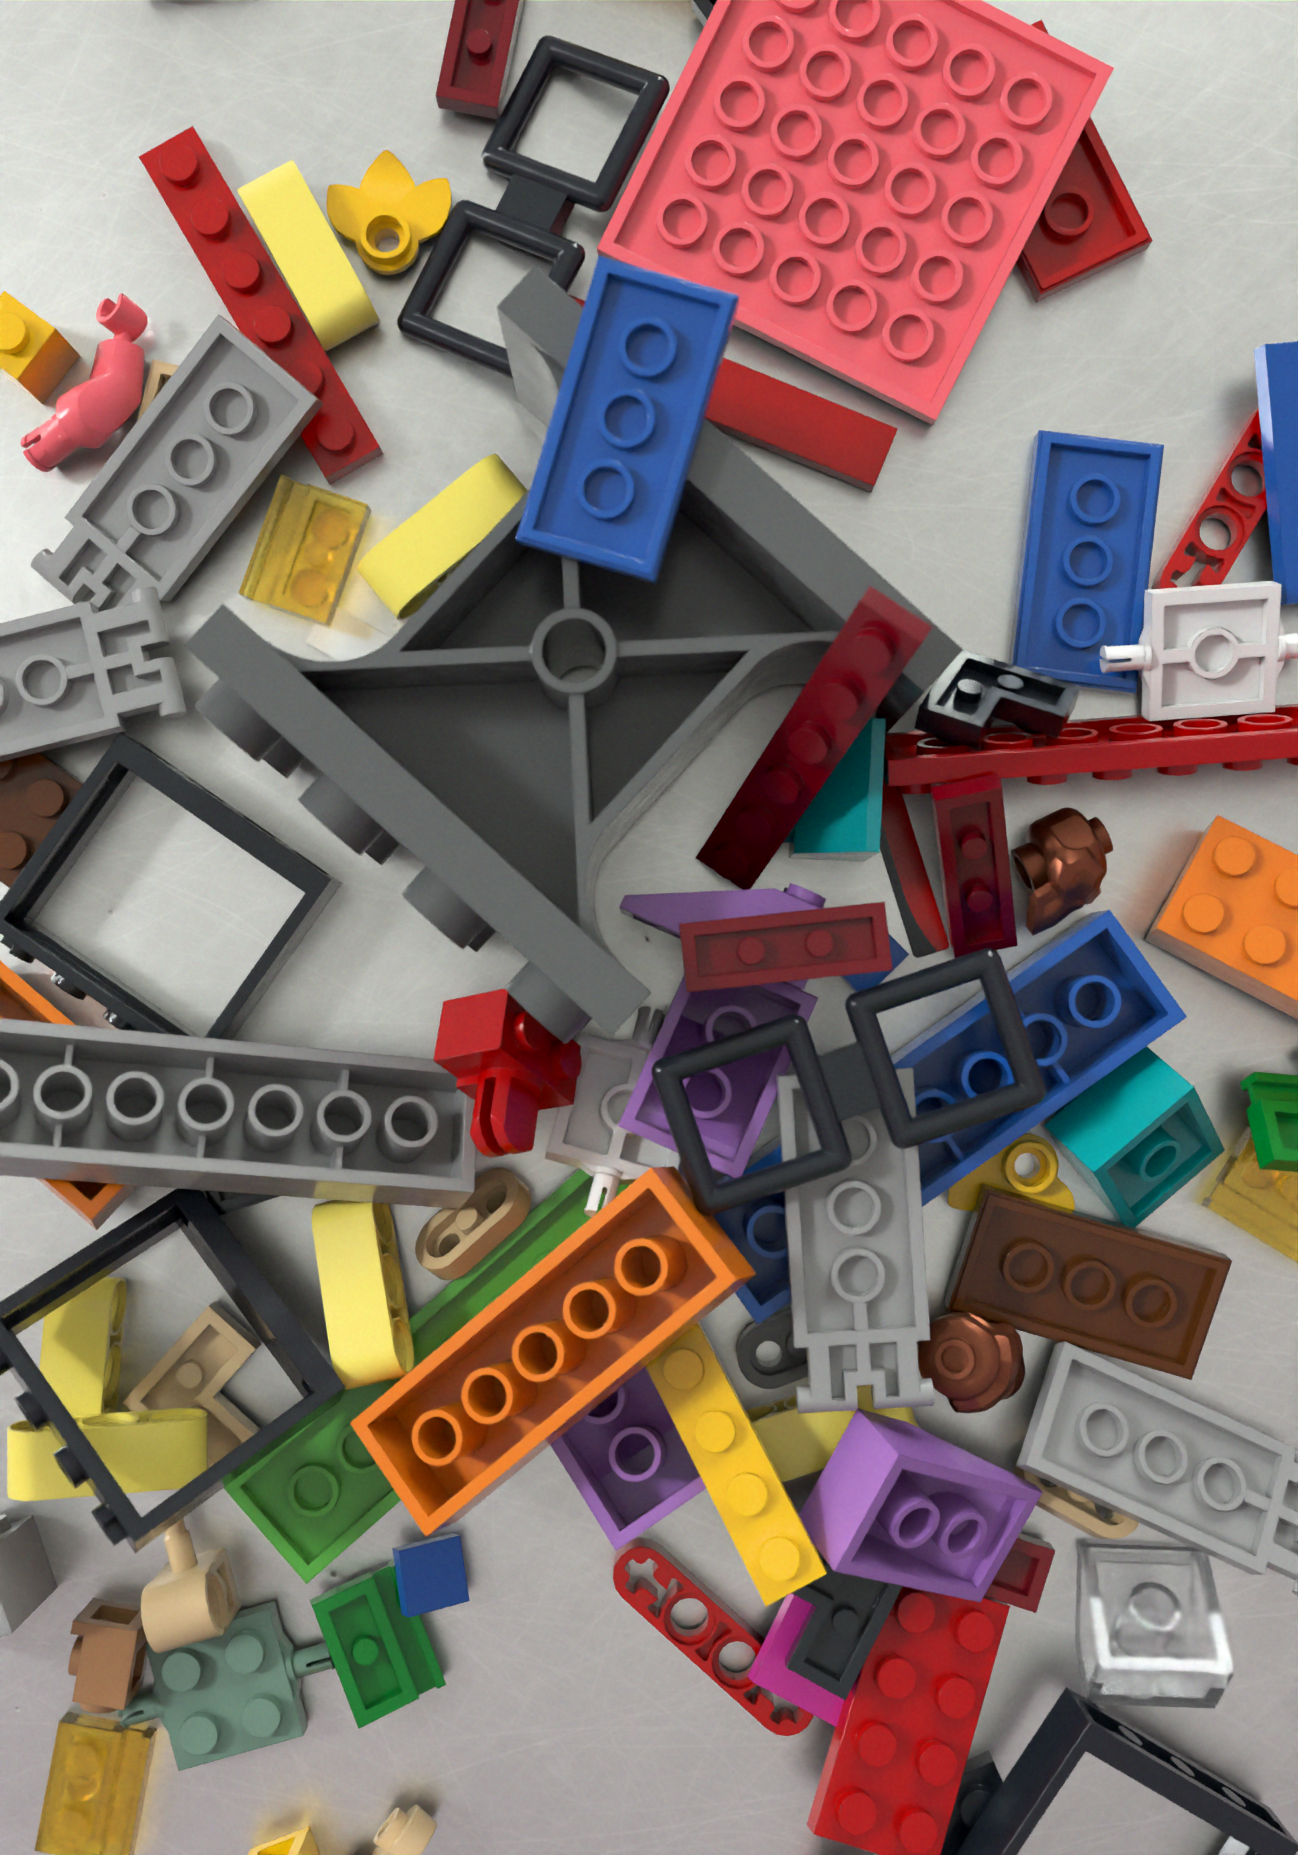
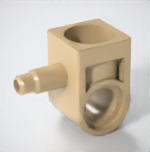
M183 1518L164 1532V1544L169 1562L144 1587L141 1596L143 1629L149 1645L156 1653L225 1634L242 1605L227 1549L221 1547L195 1554L191 1535L185 1527Z

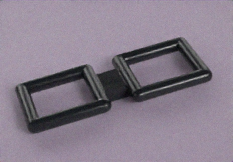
M551 35L543 36L538 41L481 154V162L487 170L511 180L496 210L470 200H460L455 204L398 316L397 326L404 335L513 379L506 348L428 317L471 230H475L554 261L548 277L568 294L585 260V250L580 243L560 236L575 204L600 213L606 212L612 207L669 94L670 85L667 78L661 74ZM554 66L639 96L595 182L512 151Z
M984 948L852 993L846 999L845 1009L856 1041L820 1054L816 1051L806 1020L798 1014H790L657 1060L652 1066L651 1075L699 1212L707 1216L715 1215L846 1170L852 1163V1153L841 1121L880 1108L893 1145L900 1149H907L1041 1103L1046 1097V1086L999 953L994 949ZM979 979L1015 1083L912 1118L876 1014ZM786 1045L821 1149L717 1184L682 1080Z

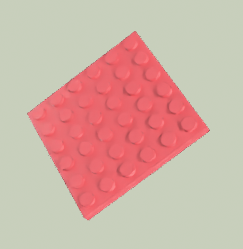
M717 0L597 247L598 256L739 295L740 304L733 325L933 426L1114 68L982 0Z

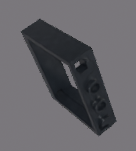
M120 732L0 901V934L4 936L0 942L11 949L9 951L10 954L20 960L31 964L37 959L53 970L55 973L51 977V981L66 993L80 1000H84L89 995L106 1007L107 1010L103 1017L119 1030L200 1037L35 921L136 776H138L305 892L300 902L204 1037L233 1040L342 885V882L144 744Z
M176 1188L0 1302V1376L10 1370L23 1389V1392L14 1397V1400L29 1424L36 1432L48 1426L62 1446L52 1455L71 1485L76 1489L84 1482H87L101 1504L91 1512L110 1542L115 1546L123 1539H126L135 1553L340 1401L345 1389L343 1382L201 1190ZM180 1228L303 1396V1399L141 1517L16 1335Z
M1066 1687L955 1855H1017L1085 1751L1228 1834L1230 1837L1218 1855H1295L1298 1851V1843L1270 1807Z

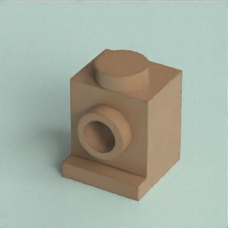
M93 1598L72 1622L71 1634L78 1635L72 1648L68 1666L69 1675L76 1676L72 1702L79 1703L83 1710L92 1713H110L117 1709L125 1710L143 1685L148 1657L145 1647L148 1641L143 1629L141 1606Z

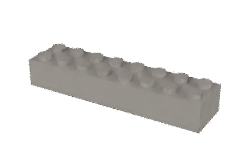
M0 1018V1175L460 1209L474 1193L476 1146L470 1136L475 1101L456 1088L457 1078L434 1062L433 1059Z

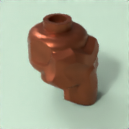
M1070 807L1061 808L1030 824L1026 832V843L1011 850L1015 869L1022 883L1031 894L1025 926L1032 935L1057 925L1070 913L1081 909L1084 904L1093 903L1100 895V885L1107 873L1105 855L1113 851V844L1108 831L1099 818L1094 817L1087 820L1077 809Z
M952 1312L933 1320L929 1324L930 1340L918 1341L917 1343L918 1367L921 1377L932 1379L933 1388L947 1397L950 1406L956 1413L969 1414L986 1411L994 1407L1000 1400L1012 1397L1021 1388L1024 1381L1023 1345L1020 1335L1010 1324H993L970 1312Z

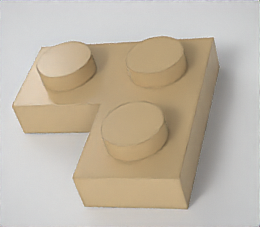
M214 1301L201 1313L122 1403L131 1411L172 1408H197L205 1410L208 1413V1468H210L261 1430L219 1392L258 1349L261 1343Z

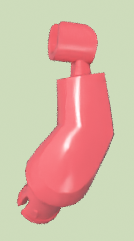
M123 293L119 294L117 304L106 298L97 309L96 320L114 334V338L104 340L97 345L89 380L60 396L56 403V414L21 439V447L28 448L34 444L29 449L23 451L27 460L42 472L53 470L67 456L81 447H101L141 404L145 351L132 342L141 336L148 324V318L142 308Z

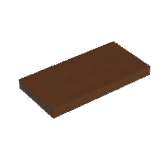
M982 1184L944 1304L947 1310L970 1312L988 1322L995 1324L1007 1323L1019 1331L1057 1342L1066 1341L1085 1350L1192 1380L1232 1260L1225 1254Z

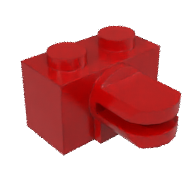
M505 988L443 1001L433 1061L457 1078L456 1088L475 1101L470 1136L476 1148L483 1156L493 1158L531 1151L534 1146L538 1111L574 1105L577 1077L582 1068L581 1046L572 1039L567 1044L558 1039L525 1010Z

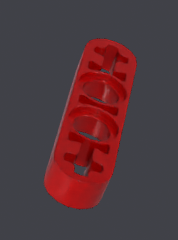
M1259 408L1246 422L1156 574L1152 589L1177 588V585L1170 581V579L1177 581L1190 570L1194 561L1206 566L1198 571L1190 587L1220 585L1223 583L1267 508L1262 450L1258 449L1262 445ZM1239 465H1248L1255 468L1262 478L1260 494L1245 496L1235 490L1231 479L1233 469ZM1208 518H1216L1228 525L1231 532V541L1226 549L1214 550L1203 543L1200 537L1202 521Z
M638 1537L618 1550L614 1558L613 1581L617 1592L630 1606L766 1729L776 1735L791 1736L799 1734L808 1727L814 1715L800 1707L792 1711L790 1708L783 1706L777 1712L774 1711L775 1706L772 1693L753 1683L747 1677L751 1667L746 1671L734 1673L723 1668L719 1662V1654L723 1647L736 1641L744 1642L751 1646L755 1652L756 1659L765 1640L764 1637L656 1541L650 1538ZM648 1558L653 1560V1576L666 1590L672 1578L678 1581L666 1591L658 1607L653 1604L658 1600V1589L643 1577L638 1579L635 1584L629 1581L630 1565L628 1562L632 1559L638 1564L645 1563ZM693 1598L704 1604L708 1614L701 1626L696 1629L687 1630L680 1628L674 1623L671 1618V1611L680 1600ZM756 1686L754 1692L749 1691Z

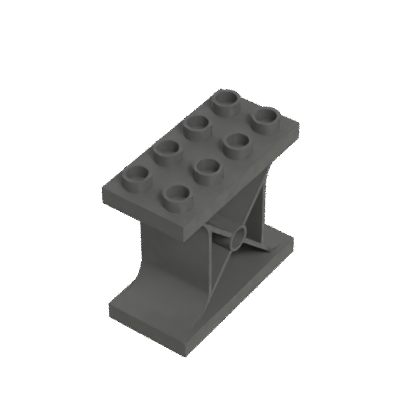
M535 265L497 306V311L518 402L548 428L583 307ZM706 418L656 584L520 545L516 541V536L530 492L529 489L396 635L386 644L367 655L345 661L326 662L314 661L289 654L260 637L224 604L212 614L184 645L219 677L215 684L195 704V707L246 754L257 762L263 759L287 779L306 758L310 760L322 773L298 798V801L329 831L360 856L365 852L380 865H383L402 844L424 864L423 870L402 891V896L433 926L463 950L468 945L475 952H478L496 931L529 960L504 988L525 1010L565 1044L571 1039L573 1040L592 1019L612 1036L651 994L641 982L621 965L610 951L601 934L594 906L597 874L602 862L613 846L743 704L756 694L775 686L798 683L807 684L856 605L870 586L932 626L918 650L870 717L886 719L885 733L889 732L963 651L958 644ZM588 665L599 669L593 677L582 682L572 683L560 680L567 670L575 666Z

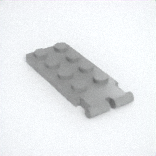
M218 314L65 516V519L74 527L54 553L47 548L40 551L32 560L31 568L73 604L79 603L92 590L96 594L90 602L98 607L99 612L132 604L131 592L144 587H155L159 599L170 602L324 403L228 320Z
M155 587L136 589L131 592L132 604L100 612L96 605L87 601L0 623V762L126 731L125 717L159 709L161 719H173L187 714L174 658L163 657L154 660L149 658L148 651L163 648L170 644Z
M895 1068L911 1117H916L913 1068ZM796 1074L776 1075L782 1162L821 1149ZM880 1108L841 1121L852 1153V1163L846 1170L783 1191L792 1340L795 1348H806L809 1385L796 1386L798 1414L858 1410L857 1386L871 1385L874 1409L934 1405L932 1379H919L917 1341L930 1340L918 1145L907 1149H900L894 1146L890 1140Z
M1066 1341L1055 1344L1016 1466L1251 1575H1265L1266 1567L1295 1580L1292 1593L1298 1596V1462L1294 1461L1297 1448Z

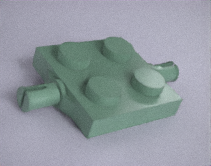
M275 1601L238 1611L226 1633L221 1636L161 1653L153 1651L147 1642L145 1647L154 1677L153 1691L133 1697L125 1710L117 1709L118 1717L123 1716L119 1722L123 1728H128L131 1725L152 1719H161V1723L168 1731L178 1771L304 1736L308 1722L300 1696L302 1677L329 1669L333 1670L335 1666L326 1643L296 1651L283 1632Z

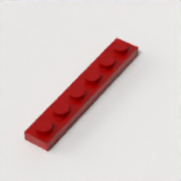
M192 126L139 156L240 332L324 403L300 435L328 483L331 485L383 455L375 437L194 127Z

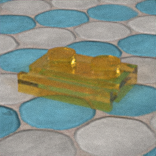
M280 475L239 594L246 600L256 601L268 605L272 609L330 628L371 514L368 504L310 484L305 485L291 480L290 477Z
M1247 1126L1215 1179L1217 1184L1209 1197H1205L1200 1205L1298 1264V1172L1259 1169L1251 1129Z
M67 1711L58 1723L34 1851L55 1855H134L157 1728L149 1726L146 1730L131 1727L123 1728L117 1720Z

